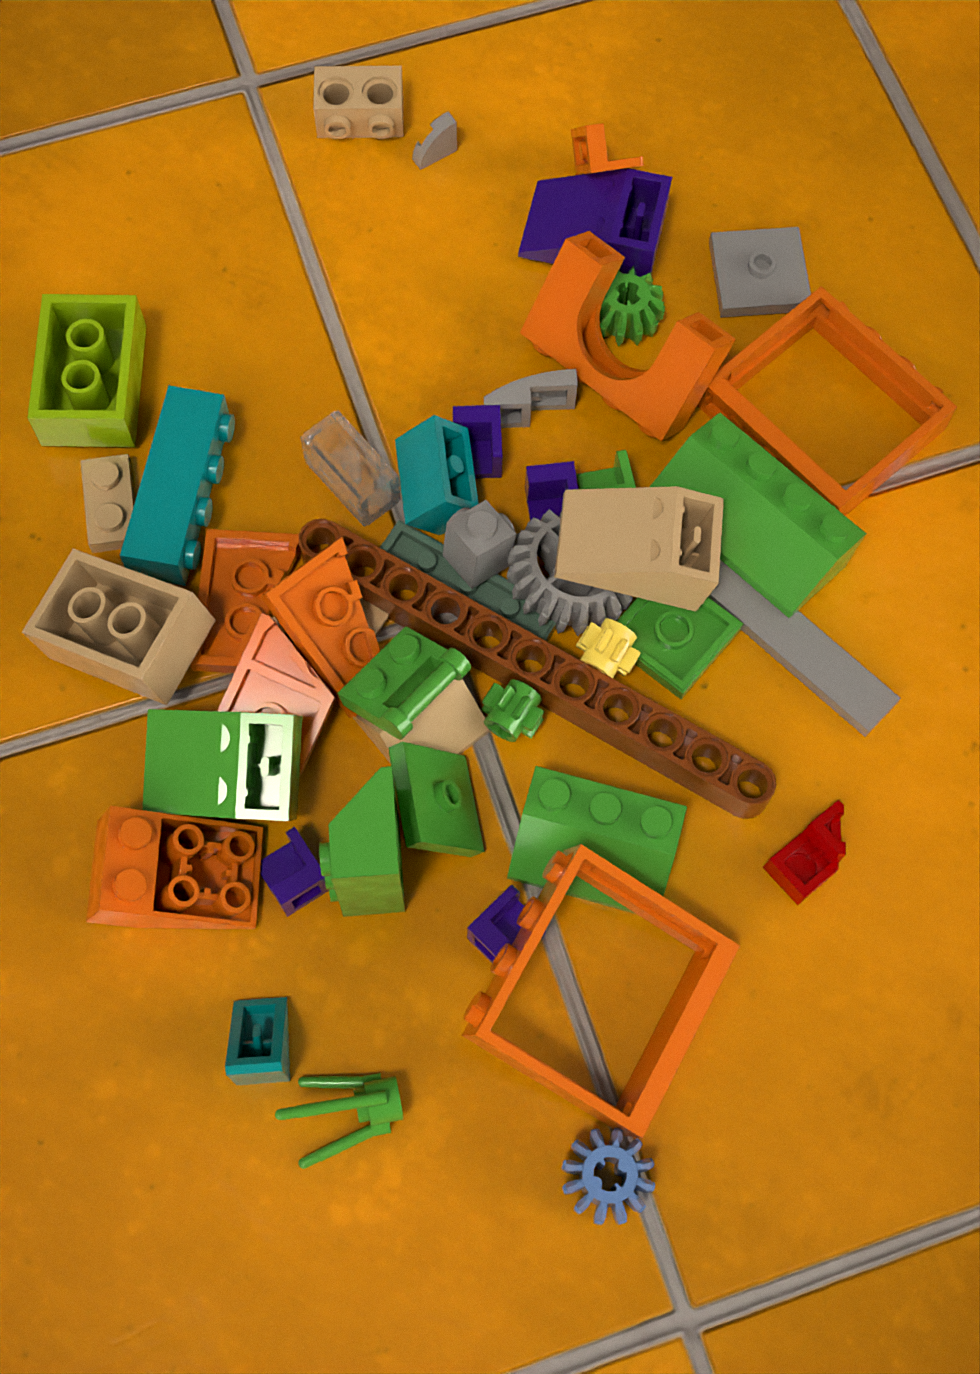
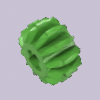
M634 266L631 267L627 274H622L618 270L605 295L600 310V328L603 339L611 335L615 336L618 347L624 342L625 338H630L638 346L640 341H642L643 335L653 337V334L657 331L658 323L663 319L665 311L664 302L662 301V286L652 285L651 272L641 277L637 276Z

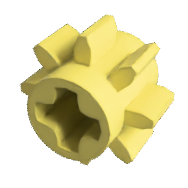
M605 618L600 627L591 622L576 644L577 648L584 651L580 659L581 661L611 678L614 677L616 672L622 676L630 673L641 652L632 648L637 639L635 633L623 624L609 618Z

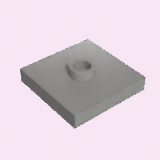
M799 227L712 232L710 234L709 247L721 318L789 313L811 295Z

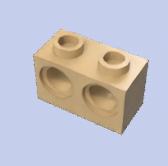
M314 66L313 110L317 138L385 139L388 137H404L402 66Z

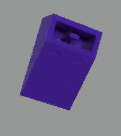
M625 168L537 181L518 257L553 264L566 238L590 231L625 257L619 269L622 274H627L632 266H634L636 275L639 277L650 272L652 274L666 215L672 177Z

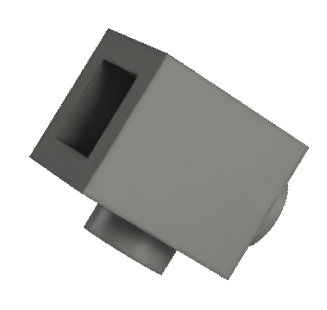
M487 500L471 509L467 507L462 508L446 524L443 556L468 586L473 589L509 567L507 558L511 548H514L516 537L514 527L508 517L503 513L498 514Z

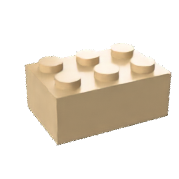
M72 549L22 633L47 657L54 661L168 705L216 620L191 591Z

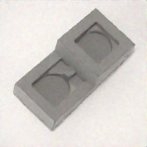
M576 369L556 370L510 382L484 396V405H500L501 428L530 427L531 411L575 409L578 386Z

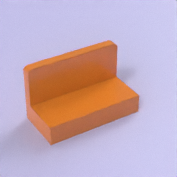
M604 123L571 129L576 175L644 166L643 156L608 161Z

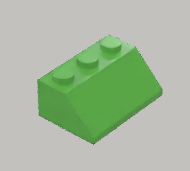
M392 766L381 767L328 824L329 842L319 844L321 875L325 876L326 889H329L330 902H339L343 917L405 912L399 811Z
M536 766L523 809L507 879L543 888L547 880L542 878V874L552 856L558 850L563 853L568 848L582 844L664 896L687 806ZM575 876L565 894L634 913L578 876Z

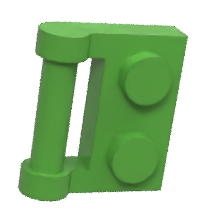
M405 626L337 694L343 706L393 737L402 740L413 729L412 722L454 679L461 680L472 668L467 658L454 648L446 649Z

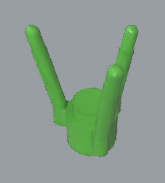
M380 1073L366 1076H303L298 1080L300 1087L356 1090H353L354 1096L296 1105L295 1107L278 1109L275 1112L276 1119L286 1120L356 1109L359 1123L370 1121V1125L301 1158L298 1165L302 1169L308 1168L320 1161L322 1162L371 1137L391 1133L390 1122L403 1120L396 1076L381 1079Z

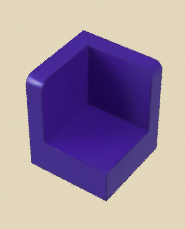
M500 405L453 406V422L467 427L469 431L475 479L502 478Z
M574 461L526 466L525 494L530 521L533 517L541 520L543 514L549 509L559 517L562 511L565 490L578 489Z
M295 827L286 831L289 843L263 858L260 866L262 878L287 917L329 891V889H326L325 876L321 875L319 863Z
M513 885L509 886L467 927V939L491 963H493L496 955L506 943L512 945L521 929V926L517 925L516 922L524 905L519 901L520 892Z

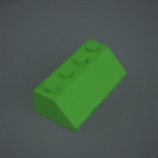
M718 413L686 440L650 485V487L678 486L724 498L720 560L788 618L793 616L846 567L867 534L721 413Z

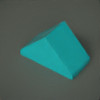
M287 997L234 1001L225 1070L226 1075L236 1085L290 1081Z

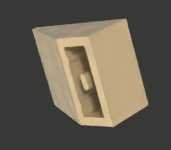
M678 486L565 490L554 577L696 612L719 584L724 498Z

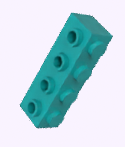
M168 385L120 552V558L125 568L167 583L186 586L190 569H197L201 556V542L198 541L202 526L207 527L212 516L213 502L209 498L213 484H219L223 475L224 458L221 456L224 442H231L235 429V416L229 414L224 394Z

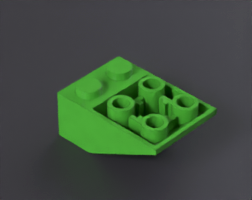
M148 709L142 810L232 819L273 821L297 819L302 716Z

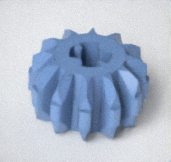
M618 1128L612 1131L609 1145L606 1146L600 1130H591L590 1142L594 1151H591L583 1142L575 1140L571 1145V1149L583 1163L564 1160L561 1167L566 1173L579 1175L578 1180L569 1181L562 1186L563 1193L570 1195L582 1190L585 1195L576 1203L573 1210L580 1215L588 1208L591 1202L597 1205L593 1215V1222L596 1225L604 1223L607 1207H611L614 1220L618 1225L626 1223L627 1214L623 1201L633 1211L641 1213L646 1208V1205L633 1191L651 1193L655 1189L654 1182L638 1177V1173L646 1172L654 1167L653 1159L645 1158L635 1162L632 1156L640 1150L642 1142L636 1138L628 1145L626 1150L620 1148L623 1131ZM605 1162L614 1164V1174L622 1177L621 1186L615 1183L610 1188L611 1191L601 1189L602 1179L594 1176L595 1166L601 1170L605 1166Z

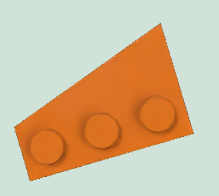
M206 529L198 599L216 621L190 665L192 671L235 672L261 613L268 616L271 613L260 596L290 574L300 553L299 534Z
M341 537L260 597L308 663L337 697L336 701L346 715L351 718L356 717L358 714L343 706L337 693L381 650L374 630L368 626L360 599L363 597L357 580L353 581L345 557L348 552L343 537Z

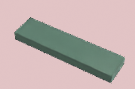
M398 520L380 546L386 552L547 642L556 630V623L552 620H548L546 624L539 627L538 618L540 614L536 611L524 615L523 605L526 600L513 599L512 590L514 584L508 583L507 579L498 574L471 589L444 558V544L406 525Z

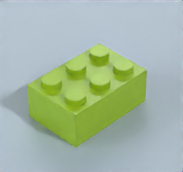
M42 294L27 417L41 446L135 447L147 327L136 295Z

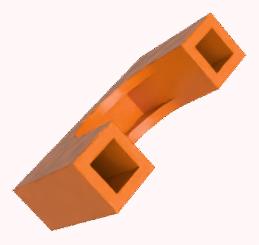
M590 231L566 238L520 334L530 340L535 350L542 355L552 357L566 369H576L578 382L590 386L602 396L603 401L608 406L624 412L638 423V427L643 433L650 437L658 438L662 442L684 429L736 339L706 316L697 312L676 322L649 370L635 369L625 365L608 349L600 328L602 302L625 257Z

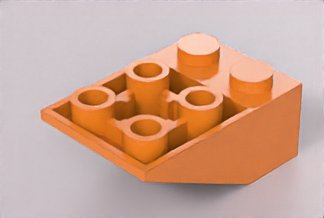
M110 806L97 821L86 922L133 928L255 929L263 827Z

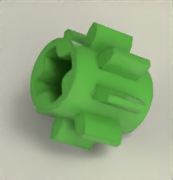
M511 679L505 689L494 683L482 700L484 706L481 710L488 714L484 724L495 735L509 742H515L521 733L531 739L544 720L542 718L544 710L538 708L542 698L532 687L519 680Z

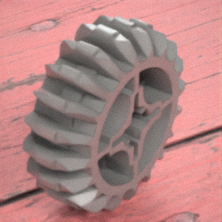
M549 509L543 514L541 520L533 517L527 523L525 530H521L516 535L514 548H511L507 558L508 565L510 566L507 572V582L514 584L512 590L513 599L526 600L523 605L524 615L534 611L540 614L538 618L539 627L546 624L548 620H552L556 623L558 634L563 632L566 626L569 625L578 637L581 633H584L586 627L591 622L600 627L605 618L617 621L623 610L628 608L633 598L629 595L554 577L561 513L558 517ZM537 556L544 562L543 568L550 575L548 580L539 568Z

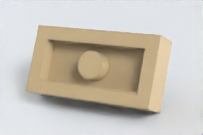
M122 454L80 460L87 537L91 552L97 553L122 549L135 504L132 464L129 455Z

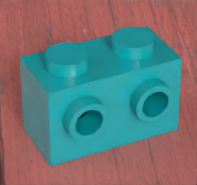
M433 415L395 439L405 524L437 535L444 534L447 522L457 511L466 507L471 509L479 504L468 428Z

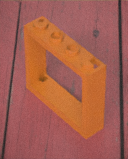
M822 286L718 369L697 405L711 419L718 413L723 414L845 516L946 429L957 408L943 394L944 390L932 385L916 370L909 359L897 354L882 340L875 329L862 323L849 311L843 301L839 302ZM812 328L921 425L847 490L841 487L738 391L740 387Z
M579 844L564 850L563 853L558 850L549 860L542 874V878L546 879L547 882L538 898L531 897L522 908L516 922L517 925L521 926V929L512 945L506 943L493 960L490 971L495 976L486 992L479 991L468 1005L463 1019L469 1023L461 1036L612 1129H621L624 1136L643 1138L740 945L587 847ZM575 876H578L695 951L616 1106L491 1030Z

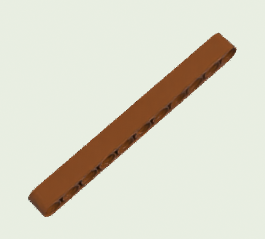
M314 519L307 522L301 528L299 547L303 564L318 554L312 552V549L320 544L330 545L335 540L343 537L348 552L345 557L353 581L357 580L362 599L390 615L388 619L402 627L406 626L446 649L454 648L467 658L472 667L506 686L511 679L519 680L529 685L541 696L542 701L539 705L734 816L742 819L754 818L764 811L771 800L776 788V778L772 770L763 762L335 522L327 519ZM360 567H369L374 570L365 577H358L352 574L354 570ZM400 590H410L416 594L408 600H398L393 597ZM441 613H451L457 617L450 624H441L434 620ZM491 636L500 643L493 648H483L476 641L481 637ZM525 660H534L541 664L543 668L537 672L528 673L520 669L518 665ZM567 684H577L584 689L585 694L579 697H570L564 694L561 688ZM610 708H619L626 712L629 718L623 722H614L608 719L604 712ZM654 732L664 733L670 737L673 744L668 747L655 746L650 742L648 735ZM696 757L709 758L714 762L716 771L711 773L699 771L694 766L692 759ZM740 782L753 783L760 790L761 797H745L740 793L737 784Z

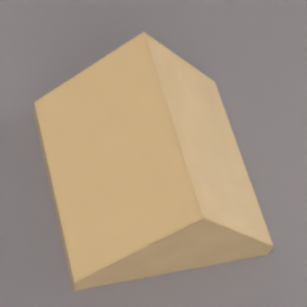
M454 679L412 722L413 729L402 740L393 737L359 715L353 717L389 762V747L402 741L460 755L491 732L485 726V717L463 679Z

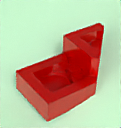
M839 800L814 819L802 833L771 857L763 866V869L797 905L801 904L839 870V862L846 855V842L841 840V817L844 815V805Z

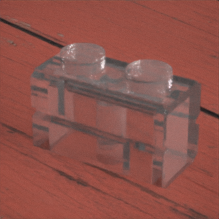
M339 410L332 412L300 437L307 465L364 527L370 525L401 500L399 475L387 462H382L381 456Z

